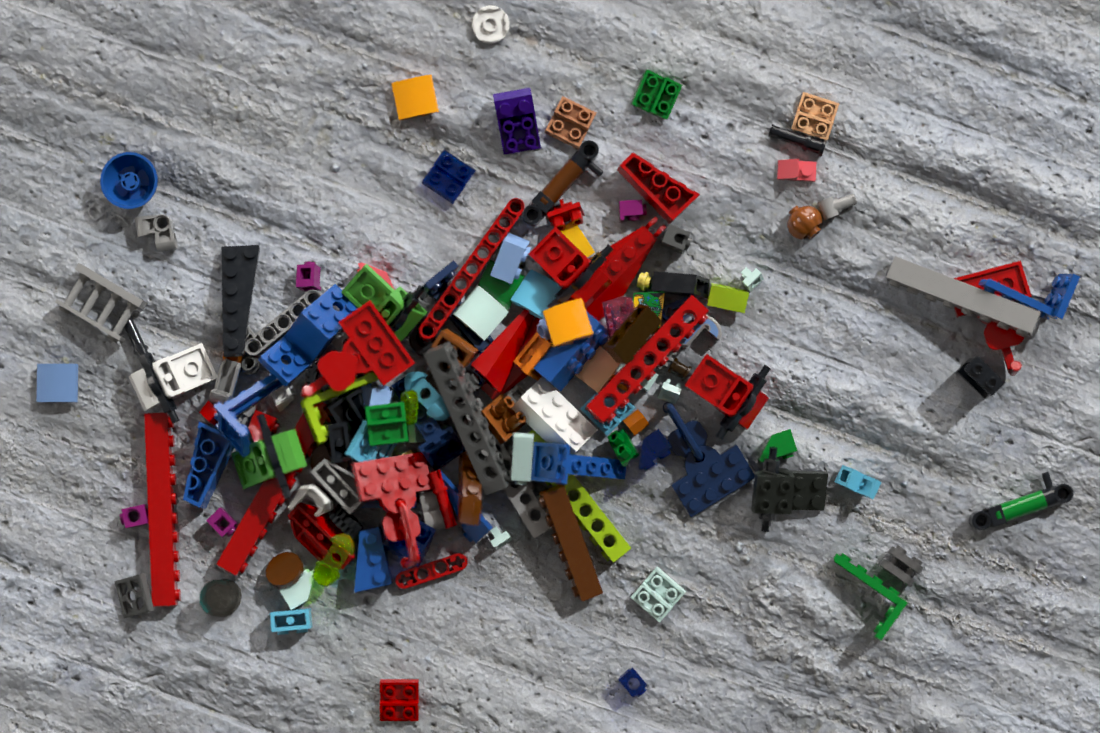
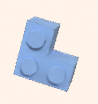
M508 233L503 240L490 276L510 284L513 283L514 279L518 280L522 271L519 266L521 262L525 263L531 251V248L528 247L530 241Z
M370 383L361 387L363 401L366 406L390 404L393 402L394 392L390 391L391 387L378 384V388H372Z

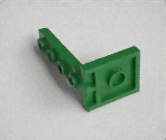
M843 553L841 555L836 554L834 557L836 564L896 605L895 607H889L884 615L887 617L884 623L879 622L873 631L876 633L874 637L882 641L908 602L898 596L899 592L891 586L889 589L883 586V581L875 575L873 577L867 575L866 572L868 570L859 564L857 566L851 564L850 561L852 559Z

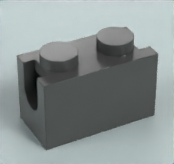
M669 224L660 246L682 254L690 246L692 238L689 235L691 232Z

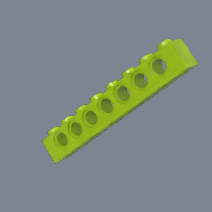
M534 430L527 433L534 434L533 446L534 442L547 443ZM568 474L567 484L564 485L567 494L571 490H575L579 494L576 501H570L574 514L579 518L578 525L583 531L587 529L590 532L591 536L589 539L595 546H601L603 549L601 554L607 562L612 560L614 563L628 552L631 547L573 474ZM545 482L548 486L550 484H552L553 486L557 485L553 482ZM583 505H587L591 510L590 514L586 517L581 516L579 513V509ZM596 520L602 523V529L599 532H595L591 528L592 523ZM606 536L614 538V544L611 547H606L603 543Z

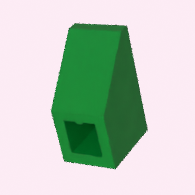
M791 429L770 435L758 460L761 463L766 458H769V447L771 446L778 448L777 457L782 456L783 459L793 457V452L798 450Z

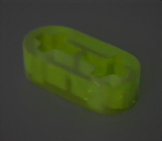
M414 390L404 391L401 394L400 402H404L406 424L408 426L417 422L418 396Z

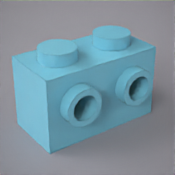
M311 608L270 612L271 631L277 632V635L289 634V630L304 633L313 627Z

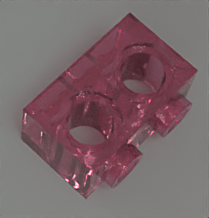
M621 296L602 302L609 339L635 309L632 298Z

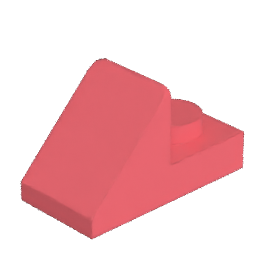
M799 159L778 160L777 180L815 182L817 162L799 161Z

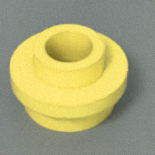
M640 273L638 277L637 287L641 288L642 291L651 286L650 280L652 277H650V273Z

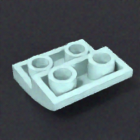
M477 285L453 315L466 327H469L481 340L485 341L509 312L489 293Z
M656 566L630 598L660 623L686 591Z

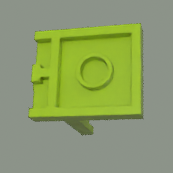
M373 371L365 373V376L360 378L356 375L354 383L343 391H335L328 386L329 390L322 392L320 389L313 393L311 397L302 399L300 405L317 446L326 442L328 433L325 426L320 425L319 420L321 416L318 408L313 406L358 387L378 381Z

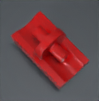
M563 199L559 200V206L554 207L553 211L547 213L552 227H556L559 231L565 230V222L570 220L575 226L583 224V216L585 215L580 202L574 204L572 201L565 203Z

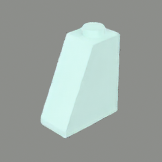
M514 433L511 480H515L517 485H527V481L531 482L534 434Z

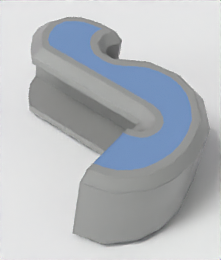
M706 315L708 319L701 326L697 324L693 328L695 330L694 334L688 340L684 338L680 342L682 344L680 348H687L703 329L719 341L722 335L719 323L714 318ZM679 331L676 333L675 338L680 336Z
M229 359L222 361L215 387L210 391L209 399L211 402L216 404L221 402L224 404L226 401L232 400L238 376L241 373V363Z

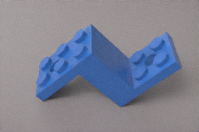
M336 284L303 310L285 336L258 359L285 387L311 366V363L321 357L335 336L342 330L338 322L358 309L341 293L342 290ZM333 306H337L340 311H336ZM281 359H285L288 364L282 363Z

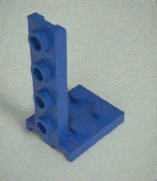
M1058 274L1052 282L1053 288L1051 293L1047 295L1045 304L992 279H982L978 285L987 292L996 293L1000 297L1041 312V318L1063 319L1080 276L1076 274Z
M271 373L263 380L257 381L249 389L241 391L232 400H228L224 404L218 402L214 405V409L217 411L214 416L218 421L215 425L216 428L243 457L250 454V433L244 424L241 425L238 422L236 416L283 386Z
M534 442L531 481L567 484L568 474L625 480L626 467L618 459L571 455L570 444Z

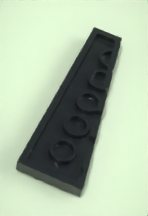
M259 245L221 247L224 357L244 356L250 307L252 305L253 288L255 286V275L260 253Z

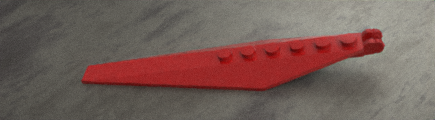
M656 216L646 226L640 227L611 245L614 250L606 257V261L599 269L612 283L586 309L597 321H600L619 305L657 241V237L667 228L665 225L660 226L654 235L648 230L657 223L658 218ZM571 296L566 302L573 301L575 299ZM536 317L531 323L518 355L538 332L537 325L540 324V318ZM513 363L500 394H505L528 376L516 363ZM487 382L481 387L492 400L500 395Z

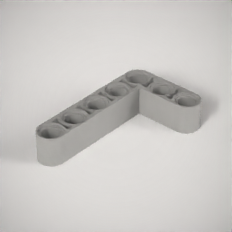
M317 290L307 291L256 334L248 326L245 351L254 357L264 353L280 340L298 317L294 314L295 308L302 306L305 310L311 305L309 297L312 294H317L319 297L322 294ZM221 313L220 318L223 323V313ZM283 318L289 320V325L286 328L279 326V322ZM268 330H272L274 333V337L271 340H266L264 336ZM257 342L259 349L257 352L252 353L250 345Z

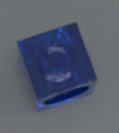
M632 666L617 678L632 697H640L647 691L645 688L647 683ZM636 678L639 680L637 688H630L628 686L630 679Z

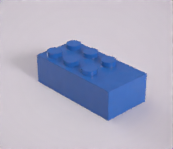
M587 311L593 335L574 340L572 344L559 347L552 346L534 367L538 373L559 391L563 390L575 374H579L582 371L585 362L592 359L598 347L605 344L609 338L610 332Z

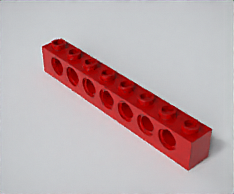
M691 295L634 355V359L628 362L586 406V410L602 425L605 421L609 423L616 416L614 412L619 407L623 409L629 402L627 398L632 393L636 395L643 386L640 384L645 379L649 381L656 374L654 371L658 365L662 367L669 360L667 356L671 352L676 353L682 346L680 342L684 338L688 340L694 334L695 330L693 328L697 324L701 326L708 319L706 315L709 310ZM690 315L693 318V322L690 324L685 323L683 316ZM677 329L680 332V336L677 338L672 337L670 330ZM664 343L667 346V350L659 351L657 344ZM649 356L653 358L654 364L646 365L643 359ZM637 370L640 372L641 377L633 379L630 372ZM624 384L628 391L620 393L617 390V386ZM611 398L614 401V406L606 407L604 400Z

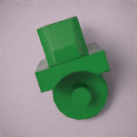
M622 429L619 432L615 430L607 437L609 439L608 442L624 467L632 459L639 456L636 447L625 430Z

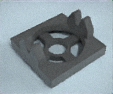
M145 573L114 581L124 618L154 611ZM133 582L139 584L141 591L138 592L134 589ZM131 591L135 594V601H132L130 598ZM140 597L143 598V602H144V604H143V606L141 607V609H139V605H138V601H139V598H140Z

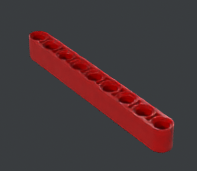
M513 198L507 203L419 328V337L423 341L429 342L435 338L524 211V202L521 199ZM517 204L520 207V211L513 212L510 206ZM505 219L510 225L504 228L500 225V220ZM490 235H496L499 241L496 243H492L489 241L488 237ZM480 250H484L487 252L488 256L486 258H480L477 252ZM473 265L476 267L477 272L470 274L466 268ZM457 281H463L466 284V287L464 289H458L455 283ZM447 296H451L454 298L455 303L448 305L444 299ZM441 312L444 318L438 321L433 317V314ZM425 327H429L432 329L433 334L425 336L422 330Z

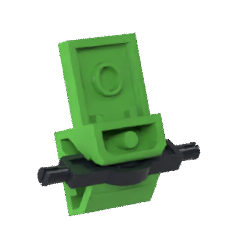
M368 264L362 267L341 292L357 308L371 300L399 341L404 340L428 313L419 304L418 300L422 293L425 292L423 286L419 285L414 292L409 291L408 293L401 287L394 290Z
M265 414L257 415L263 440L249 444L250 454L245 457L238 451L231 453L242 488L247 489L272 478H277L284 499L290 498L292 496L285 475L307 466L296 430L293 429L272 436Z

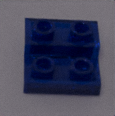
M444 149L423 179L422 184L454 204L476 170Z

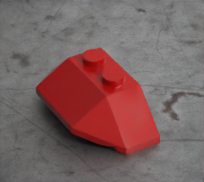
M298 503L287 515L294 537L321 564L338 567V569L343 570L355 557L350 537L332 522L327 512L316 517L314 514L319 509L318 507Z

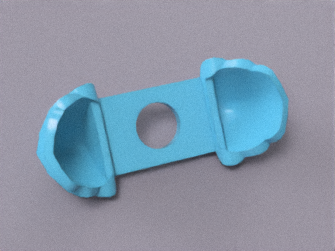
M420 371L407 373L404 379V387L407 394L412 393L424 405L428 416L440 421L449 418L451 415L443 397L425 379L427 374ZM430 389V397L423 399L421 397L422 390Z

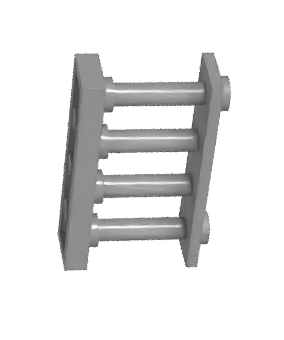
M78 263L75 270L80 272L78 281L65 302L56 299L55 303L60 305L59 309L67 314L72 312L108 334L107 338L117 343L118 340L125 342L126 339L119 336L134 309L137 310L139 307L144 310L148 303ZM92 279L96 282V287L81 312L71 306L86 281ZM107 288L112 291L110 294L112 296L98 320L94 321L87 315L102 290L105 291ZM124 298L128 301V306L113 331L103 325L118 300Z

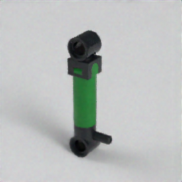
M1049 472L1042 473L1046 489L984 508L985 512L975 511L969 517V524L973 529L986 530L989 526L995 527L1008 521L1067 503L1073 498V489L1067 484L1053 486ZM1061 488L1066 491V496L1063 499L1058 496V491ZM979 515L984 518V524L981 526L976 524V518Z

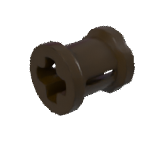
M675 358L667 372H672L684 382L692 367L684 365L678 361V358Z

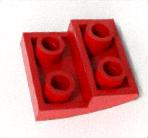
M380 679V721H419V679Z

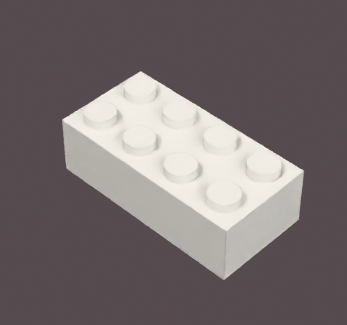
M543 376L512 407L516 413H523L520 417L525 416L526 423L547 443L570 444L571 455H574L597 431Z

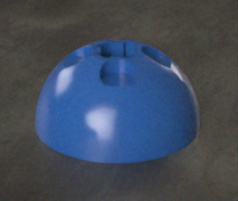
M124 152L112 157L105 164L101 173L100 184L104 196L113 205L123 209H135L145 205L152 199L157 189L158 176L153 164L146 157L134 152Z

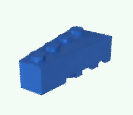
M199 422L183 500L199 508L206 509L235 447L218 429Z

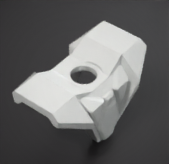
M308 485L301 486L293 501L288 505V509L292 511L298 503L309 496L315 500L316 506L319 508L314 514L318 517L332 510L334 501L320 487Z

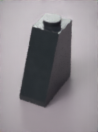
M653 272L650 285L652 287L651 290L654 292H665V294L689 297L693 295L694 297L708 299L710 279L695 274Z

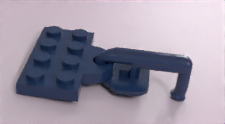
M666 402L663 405V411L669 414L677 427L676 430L669 434L668 444L675 455L685 457L684 468L687 473L673 482L671 486L690 517H693L754 479V472L736 444L719 454L716 449L706 445L708 435L700 422L691 420L684 423L672 403Z

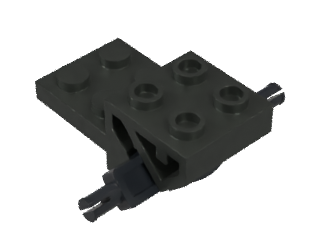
M774 446L769 447V458L764 460V469L755 472L751 504V511L759 514V519H762L761 531L769 532V524L771 520H774L775 514H791L792 510L824 511L828 473L825 471H789L787 468H779L780 460L776 459L778 448Z

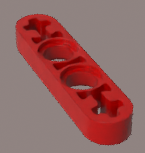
M456 553L398 573L395 581L398 587L402 589L409 588L461 571L467 566L468 559L464 554ZM457 556L460 559L464 558L465 562L462 563V567L454 565L452 566L454 570L450 571L447 559H450L451 563L456 561ZM443 562L446 565L444 573H438L435 570L437 563ZM420 568L428 571L426 579L418 578L417 571ZM410 571H414L416 583H413V579L407 581V585L399 582V579L402 578L401 575L404 574L405 577L411 576Z

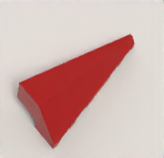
M526 309L471 364V368L483 377L499 394L502 392L513 366V361L516 359L534 319V316Z

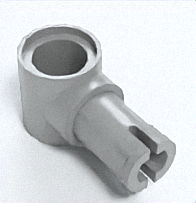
M854 194L840 199L830 197L818 202L817 205L823 220L826 221L840 215L839 213L843 209L856 205L857 200Z

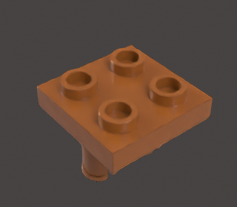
M503 393L480 411L488 422V429L500 444L506 442L526 424V417H520L523 413H516L512 409L514 401L512 400L508 403L512 398L509 396L503 398Z

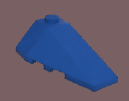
M441 471L444 484L448 488V497L458 517L459 489ZM482 514L480 515L479 526L460 523L465 531L463 535L470 543L472 541L477 543L493 528Z

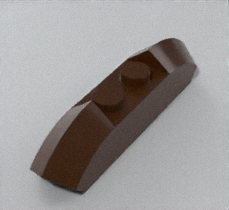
M464 451L459 457L458 521L468 525L479 526L482 501L481 483L467 451Z

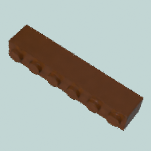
M558 484L539 492L541 497L538 499L539 504L547 513L545 520L548 527H552L554 532L551 536L555 545L558 544L560 551L558 555L561 562H565L567 569L564 571L567 579L571 580L573 587H571L573 596L583 602L603 594L565 486Z

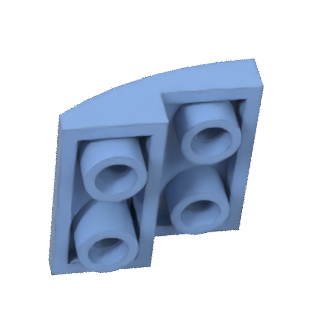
M37 364L36 402H78V364Z

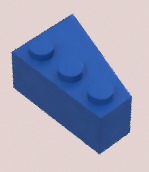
M381 527L360 531L354 593L393 584Z

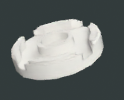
M489 5L482 7L472 19L473 33L483 43H498L509 32L510 22L508 15L497 6Z

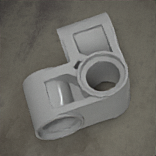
M160 214L134 218L137 237L155 234L157 252L177 249V239L173 221L170 217ZM166 218L168 225L166 228L161 229L159 221Z

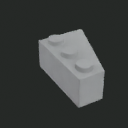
M324 459L311 471L351 516L368 502H360L354 475L338 465Z

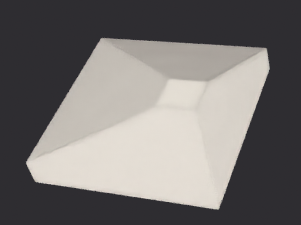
M283 385L271 393L279 412L283 411L294 399L288 385L286 387Z

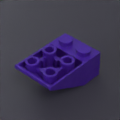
M530 87L493 94L504 155L541 148Z

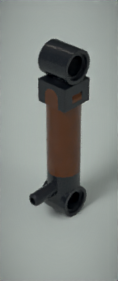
M588 140L583 142L580 148L543 190L532 200L533 205H529L524 209L523 219L529 226L539 224L542 220V213L547 215L557 201L587 167L598 177L603 174V170L593 163L599 152L598 145L594 141ZM592 147L595 152L593 155L588 156L584 153V149ZM535 211L538 217L535 220H530L527 217L528 212Z

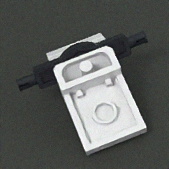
M138 343L136 347L141 355L138 358L143 368L129 376L144 411L161 405L165 414L168 413L172 424L180 421L175 412L177 407L173 399L217 379V374L202 343L156 362L151 352H147L144 343Z

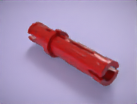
M441 470L428 473L445 528L457 526L447 494L448 488L444 484Z

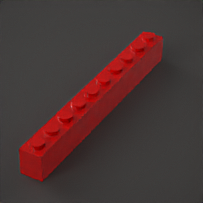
M324 402L313 406L319 410L321 426L325 425L326 422H331V419L323 409L327 405ZM303 413L294 429L306 459L307 455H312L316 447L314 446L315 440ZM304 467L285 475L290 490L297 481L294 479L298 472L301 473ZM272 478L262 483L216 565L236 576L245 572L248 567L246 562L249 556L253 557L258 549L256 546L259 539H264L268 531L265 528L269 522L273 523L277 516V513H275L277 507H282L286 500L283 497L277 478Z
M144 413L153 607L178 605V601H181V590L178 589L177 582H180V570H177V562L180 560L179 551H176L179 534L178 531L175 532V524H178V514L174 512V505L177 504V494L174 493L173 485H176V474H173V466H175L176 460L175 455H172L175 438L174 435H171V428L174 427V424H172L168 413Z

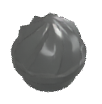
M248 356L242 360L241 368L246 375L258 373L260 362L256 357Z

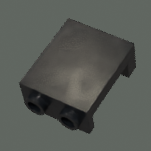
M978 355L969 358L956 371L983 398H986L988 395L993 396L1005 384Z

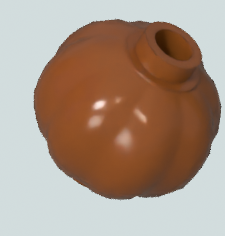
M795 206L789 211L790 217L787 222V228L793 237L801 240L808 237L811 240L821 231L819 227L822 224V216L816 208L812 206L800 208Z

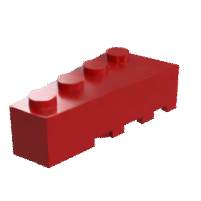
M634 152L617 168V171L668 224H671L700 195L696 191L687 188L680 181L678 182L671 178L669 174L655 168L653 164Z

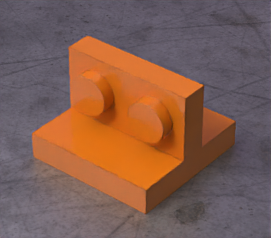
M537 332L513 362L527 375L538 381L542 375L534 367L550 350L553 344L545 338H541Z

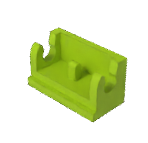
M711 283L707 305L745 313L749 291Z

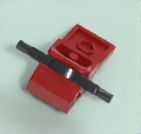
M554 227L529 253L562 287L554 296L555 299L547 307L551 308L563 304L572 296L575 300L582 298L586 310L612 283L599 267L606 261V257L614 249L607 244L600 253L597 252L589 260L563 233Z
M706 354L684 386L725 415L720 422L722 427L717 435H715L722 440L728 431L732 432L737 424L748 430L768 401L769 397L761 392V389L767 382L764 378L771 368L764 364L758 374L754 373L750 380L747 381Z

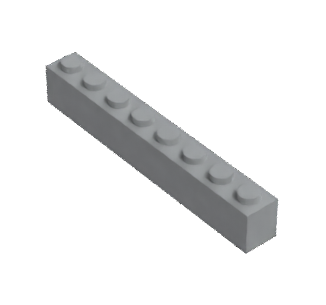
M896 256L886 276L889 285L900 288L902 286L907 288V292L918 295L920 293L925 295V299L929 301H941L943 306L947 308H959L965 315L972 316L974 314L980 316L979 319L981 321L998 323L997 326L1004 330L1011 328L1016 330V334L1022 337L1032 336L1041 312Z

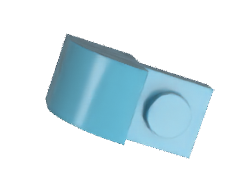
M842 465L834 481L844 488L873 500L881 485V481Z

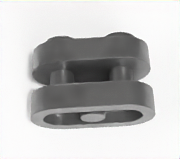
M899 545L896 548L892 546L888 551L892 557L889 561L883 559L879 566L911 587L915 582L911 576L914 572L920 575L924 569L921 566L923 562L914 556L912 559L906 555L907 551ZM898 561L908 567L905 572L895 566Z

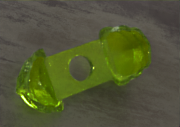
M338 534L332 537L330 541L333 544L323 561L316 562V567L313 570V579L318 585L328 587L339 579V571L349 554L353 555L354 553L353 540L348 534ZM337 552L340 554L341 561L333 560L332 553Z

